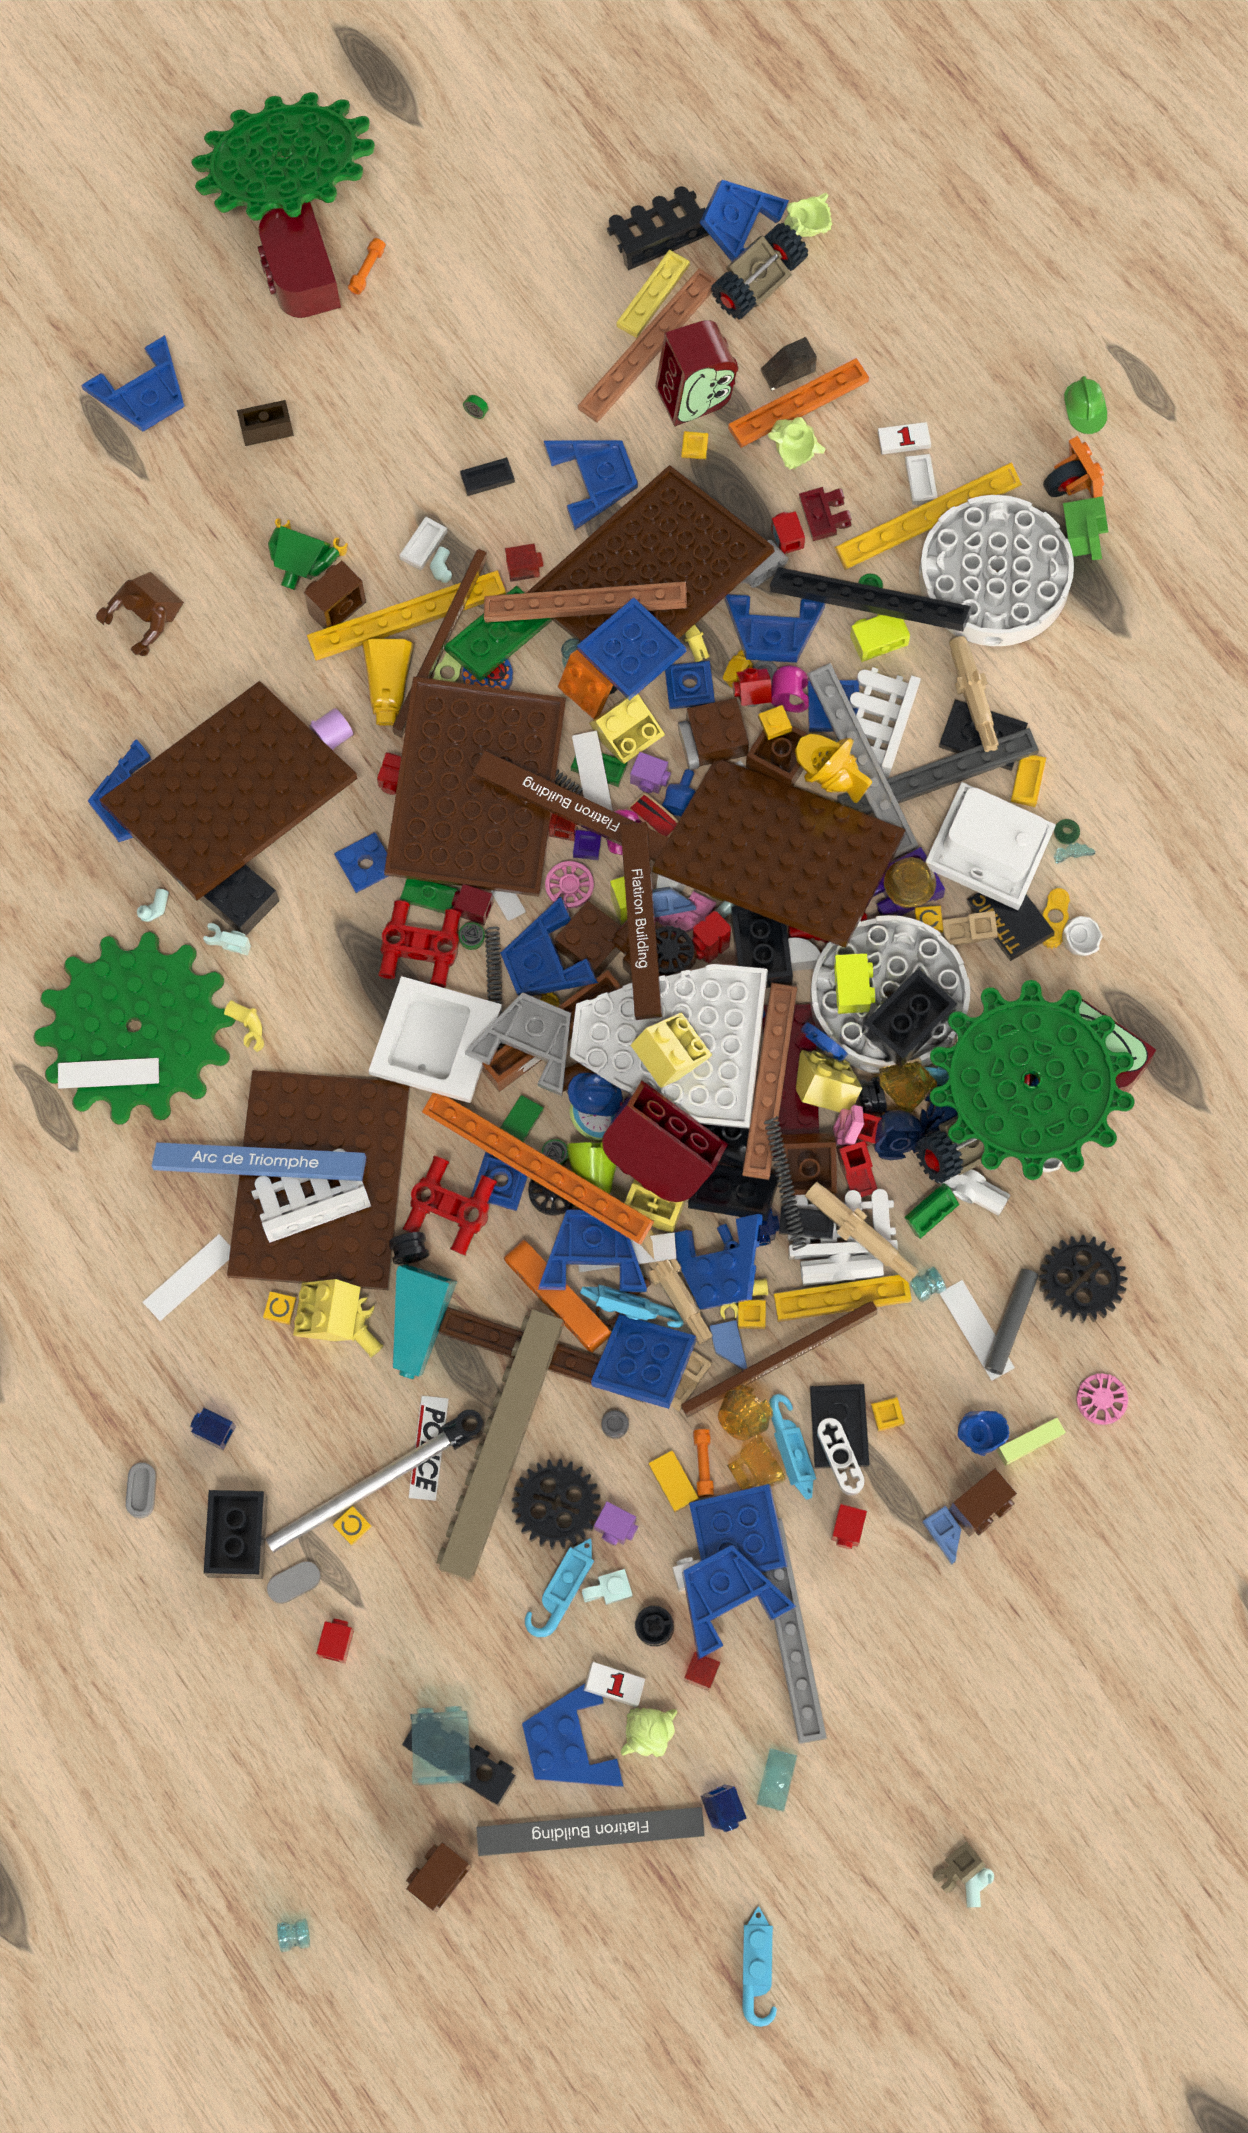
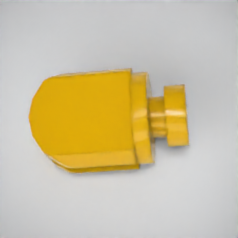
M743 650L738 651L737 655L731 658L723 675V680L731 689H733V682H737L736 672L753 668L751 660H746Z

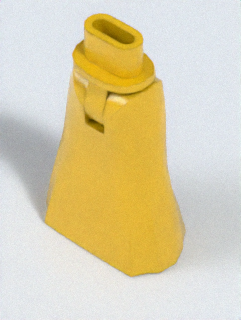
M368 639L362 645L368 676L370 701L373 714L376 715V725L393 726L402 706L414 644L406 639Z

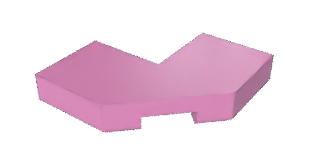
M693 891L689 900L695 903L696 910L655 917V922L658 921L664 927L669 925L676 928L679 927L685 930V932L692 931L696 924L700 921H705V917L713 912L716 902Z
M853 1105L850 1110L842 1109L833 1126L837 1146L845 1147L855 1144L864 1125L863 1109L861 1106Z

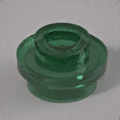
M1063 819L1056 824L1054 836L1062 844H1072L1080 836V827L1071 819ZM1070 828L1072 833L1066 834L1063 829Z

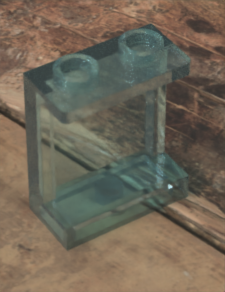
M461 1706L445 1707V1712L434 1713L433 1708L417 1709V1714H410L413 1751L412 1784L419 1786L471 1783L468 1712L462 1711Z

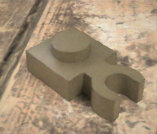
M966 1841L945 1859L949 1867L937 1870L933 1878L938 1883L942 1879L947 1878V1882L941 1886L947 1894L953 1891L957 1880L960 1879L966 1884L986 1865Z

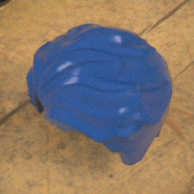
M970 1411L960 1421L957 1435L972 1452L985 1456L1008 1440L1009 1426L1003 1415L996 1411Z

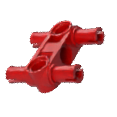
M394 901L391 921L386 924L382 932L380 951L383 954L378 976L384 979H394L398 958L401 957L434 963L430 984L446 988L449 967L454 964L458 955L459 935L457 934L461 912L446 909L442 930L435 931L406 926L410 904L405 901ZM393 936H398L401 938L400 941L395 944H391L388 942L389 938ZM443 945H450L452 947L449 952L443 953L439 951V948Z
M434 1155L426 1176L422 1177L419 1183L412 1188V1199L410 1201L412 1209L402 1229L410 1233L419 1232L427 1214L431 1212L457 1223L458 1227H460L450 1250L466 1256L474 1234L480 1232L481 1228L488 1221L490 1207L487 1203L497 1181L481 1175L473 1197L467 1198L441 1187L440 1182L450 1162ZM430 1189L431 1197L426 1202H422L421 1195L423 1191ZM473 1209H477L479 1212L478 1218L470 1222L468 1218L469 1213Z

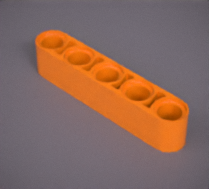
M525 1240L520 1242L503 1258L508 1266L557 1318L563 1320L564 1326L590 1353H593L610 1337L611 1332L567 1284L565 1290H538L547 1263Z

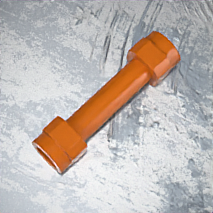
M373 238L367 247L368 254L357 275H352L349 281L348 289L352 293L360 295L364 291L366 277L376 258H381L384 253L386 244L382 240Z
M694 1430L693 1439L694 1446H697L699 1470L697 1496L711 1497L714 1496L713 1481H710L708 1445H710V1430Z

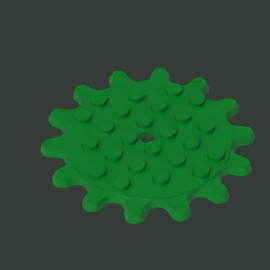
M314 92L304 94L297 103L292 105L284 104L279 96H271L265 100V107L261 112L251 114L242 109L236 110L230 115V119L234 123L231 129L227 131L214 130L205 134V142L214 149L208 154L194 157L191 161L196 171L209 172L208 176L196 182L195 188L204 196L212 193H221L214 202L215 207L221 213H227L238 206H247L246 214L253 221L262 219L265 213L273 208H282L289 217H296L300 215L304 202H311L314 199L322 200L325 203L334 202L337 196L335 185L338 182L347 180L358 181L362 178L363 167L360 164L354 163V161L373 154L375 143L371 139H359L357 137L369 130L370 120L366 116L352 119L345 118L350 109V103L345 99L337 100L329 106L322 107L318 105L319 97Z
M146 932L141 936L139 945L134 950L125 951L119 946L116 938L106 936L100 941L99 948L101 954L96 962L91 964L85 963L75 956L67 958L64 962V970L70 976L71 981L66 989L61 991L47 989L41 994L40 1000L42 1005L54 1012L55 1020L51 1025L36 1030L33 1039L38 1046L53 1047L57 1051V1059L45 1070V1078L49 1083H58V1063L159 1058V1083L79 1087L72 1099V1105L77 1111L84 1112L96 1101H106L111 1108L110 1118L117 1125L125 1124L130 1118L132 1109L138 1105L147 1106L156 1120H165L171 1114L170 1099L175 1093L184 1092L196 1100L205 1096L207 1087L200 1078V1071L204 1066H224L230 1060L229 1051L216 1043L215 1035L218 1030L231 1027L236 1020L228 1015H224L225 1008H217L212 1003L214 993L224 985V978L218 972H211L202 976L196 975L193 972L192 964L197 957V952L192 945H183L174 954L164 955L159 950L158 936L153 932ZM131 1020L141 1022L139 1031L130 1032L127 1030L129 1023L132 1022Z
M1027 980L1023 983L1021 995L1015 1001L1005 1000L995 988L984 989L980 997L984 1008L983 1013L973 1018L959 1011L950 1014L948 1024L957 1034V1043L951 1048L936 1047L930 1053L931 1062L935 1066L945 1069L949 1076L945 1085L936 1087L931 1091L930 1101L937 1107L950 1106L958 1114V1120L949 1128V1138L956 1144H961L971 1138L980 1140L984 1146L981 1163L988 1170L997 1169L1005 1158L1015 1157L1022 1164L1025 1178L1032 1181L1041 1177L1044 1162L1050 1158L1059 1159L1070 1172H1079L1084 1166V1159L1081 1154V1148L1084 1143L1095 1142L1104 1148L1115 1145L1117 1135L1107 1124V1116L1113 1111H1130L1135 1104L1134 1097L1130 1093L1120 1090L1115 1082L1118 1074L1126 1072L1133 1067L1134 1059L1128 1052H1112L1105 1043L1107 1036L1114 1031V1020L1107 1015H1102L1092 1021L1083 1019L1079 1013L1082 996L1076 990L1066 991L1057 1002L1046 1001L1042 996L1040 984L1035 980ZM1028 1074H1034L1037 1076L1039 1084L1036 1087L1029 1086L1024 1083V1077Z

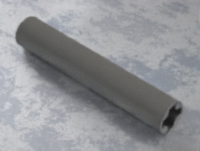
M1021 1269L984 1367L991 1373L1003 1374L1039 1277L1034 1271Z

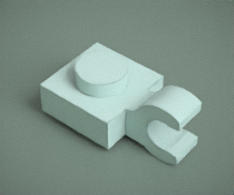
M214 923L208 924V930L214 931L216 934L214 937L204 936L203 940L206 944L219 945L225 950L248 955L251 945L245 934L234 930L231 933L221 932L218 925Z
M625 1569L599 1576L598 1581L600 1585L582 1589L585 1603L604 1597L605 1604L608 1605L633 1596Z

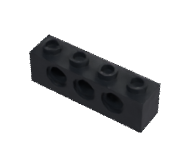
M428 1715L425 1719L419 1716L402 1746L499 1807L517 1778L512 1773L514 1768L502 1760H499L498 1764L488 1758L490 1753L478 1745L474 1749L464 1743L467 1738L452 1730L450 1734L441 1729L443 1723ZM436 1736H440L445 1740V1745L440 1751H433L429 1746L431 1739ZM459 1751H464L469 1755V1760L464 1766H456L453 1762L454 1755ZM482 1766H488L493 1771L492 1777L488 1781H480L477 1778V1772Z

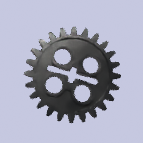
M1084 1235L1081 1236L1079 1242H1076L1075 1238L1071 1236L1069 1245L1061 1240L1059 1242L1060 1250L1053 1246L1050 1250L1053 1256L1045 1255L1044 1260L1048 1264H1041L1040 1270L1046 1274L1040 1275L1038 1280L1046 1282V1284L1041 1286L1040 1291L1049 1293L1044 1301L1053 1300L1052 1311L1058 1307L1062 1309L1060 1317L1070 1313L1071 1322H1073L1076 1315L1080 1316L1081 1323L1085 1322L1087 1316L1090 1317L1092 1322H1095L1097 1313L1104 1319L1107 1316L1106 1309L1111 1312L1116 1309L1113 1302L1121 1303L1122 1298L1118 1294H1124L1126 1288L1120 1284L1126 1283L1128 1278L1120 1276V1274L1126 1270V1267L1117 1265L1122 1259L1121 1256L1112 1257L1115 1248H1111L1108 1251L1104 1249L1106 1241H1103L1098 1246L1094 1236L1090 1243L1086 1242ZM1078 1255L1087 1257L1089 1265L1082 1266L1078 1264L1076 1257ZM1095 1263H1100V1267L1090 1274L1087 1281H1083L1069 1296L1065 1294L1067 1290L1076 1284L1079 1277H1083ZM1060 1273L1067 1274L1070 1278V1283L1063 1284L1059 1282L1057 1275ZM1103 1274L1108 1278L1109 1283L1101 1285L1096 1281L1095 1276ZM1079 1292L1086 1293L1090 1298V1302L1081 1303L1077 1299L1076 1294Z
M549 1459L546 1468L537 1463L538 1471L536 1473L531 1469H527L529 1479L519 1478L520 1482L524 1485L523 1488H514V1491L520 1497L512 1498V1503L519 1505V1507L512 1509V1513L521 1515L515 1520L516 1525L525 1524L521 1533L531 1532L530 1542H533L537 1537L540 1538V1547H543L546 1541L550 1542L551 1550L554 1549L556 1542H560L562 1549H565L566 1541L568 1540L575 1546V1537L579 1536L585 1540L584 1529L593 1531V1527L589 1522L597 1521L598 1516L593 1514V1511H600L601 1506L594 1504V1501L601 1498L600 1494H592L597 1488V1484L588 1485L591 1475L588 1474L582 1477L583 1467L581 1466L574 1471L572 1461L569 1462L567 1467H563L562 1459L558 1460L557 1466H553ZM544 1481H553L556 1484L555 1490L551 1493L543 1492L541 1485ZM571 1490H578L582 1497L578 1502H570L566 1498L567 1493ZM537 1494L552 1502L559 1498L561 1505L578 1509L580 1512L575 1514L560 1506L553 1510L551 1503L536 1500L533 1496ZM536 1506H542L546 1509V1514L543 1518L536 1519L531 1515L532 1509ZM563 1515L569 1516L572 1519V1524L568 1528L559 1527L557 1525L559 1517Z

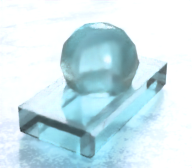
M770 1748L756 1805L784 1812L797 1755Z

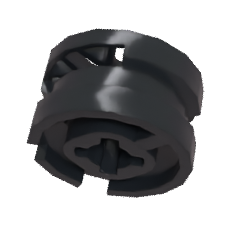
M874 1077L871 1081L867 1082L866 1080H859L862 1087L859 1100L863 1113L872 1115L874 1112H879V1114L887 1112L886 1098L880 1077Z
M423 1232L402 1234L388 1241L390 1250H393L395 1255L392 1258L394 1264H410L423 1260L430 1255L429 1250L425 1249L426 1237Z
M649 1606L638 1613L635 1621V1630L637 1636L644 1644L659 1647L666 1644L672 1638L674 1622L666 1609L660 1606Z

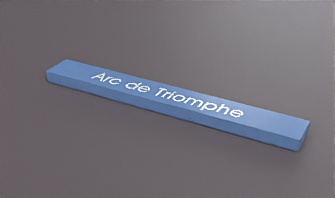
M156 1142L152 1168L159 1171L362 1181L366 1156L365 1153Z

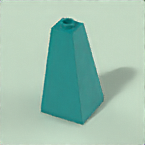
M409 1264L398 1266L396 1271L393 1368L400 1370L399 1375L414 1379L415 1376L419 1377L424 1373L457 1281Z

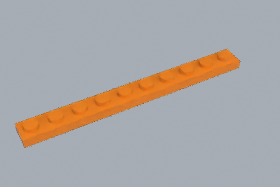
M432 1093L422 1110V1113L638 1244H642L655 1222L450 1097Z

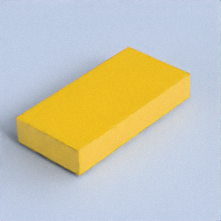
M1032 755L1019 760L1010 802L1036 807L1046 757Z
M673 1450L648 1463L674 1513L688 1506L689 1503L699 1500Z

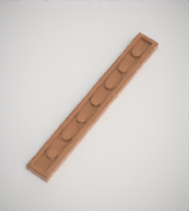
M699 268L578 404V410L598 423L662 350L665 332L682 327L712 293L711 286L717 280Z
M686 582L485 596L484 620L486 623L616 613L632 598H635L648 611L687 608Z
M771 982L743 1176L767 1180L770 1177L773 1158L771 1156L773 1151L770 1148L774 1147V1145L770 1146L768 1144L775 1140L767 1139L773 1135H767L766 1133L773 1129L766 1130L765 1127L771 1124H764V1122L776 1116L779 1117L797 993L796 986Z

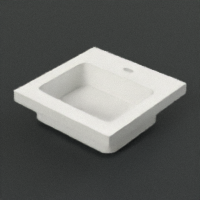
M961 782L923 867L1019 910L1056 825L981 789Z
M401 976L369 1068V1075L471 1103L483 1062L465 1055V1051L500 1016L502 1004Z

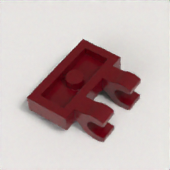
M823 487L799 493V500L812 541L837 535L836 528L845 529L852 526L849 510L832 515L829 506L839 507L845 504L842 488L825 493Z

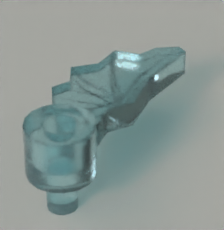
M1076 842L1074 845L1070 844L1066 850L1063 848L1057 849L1054 859L1059 864L1069 857L1092 856L1096 851L1088 848L1086 844L1080 845Z

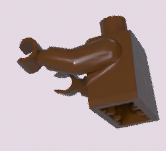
M148 572L133 580H127L107 603V608L102 607L97 612L96 619L103 625L104 622L110 625L113 619V612L115 610L118 611L123 604L127 610H132L143 621L150 622V628L143 635L144 638L130 649L135 655L146 656L150 651L148 645L150 643L153 644L163 633L165 622H173L184 602L152 572Z

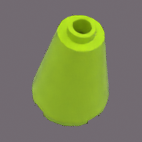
M602 1142L568 1143L567 1152L572 1172L610 1194L616 1165L606 1156Z

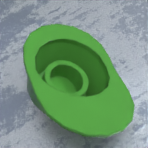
M1083 376L1080 380L1067 387L1064 393V401L1071 426L1083 434H1093L1099 432L1105 426L1107 407L1100 385L1094 380L1086 379V376Z

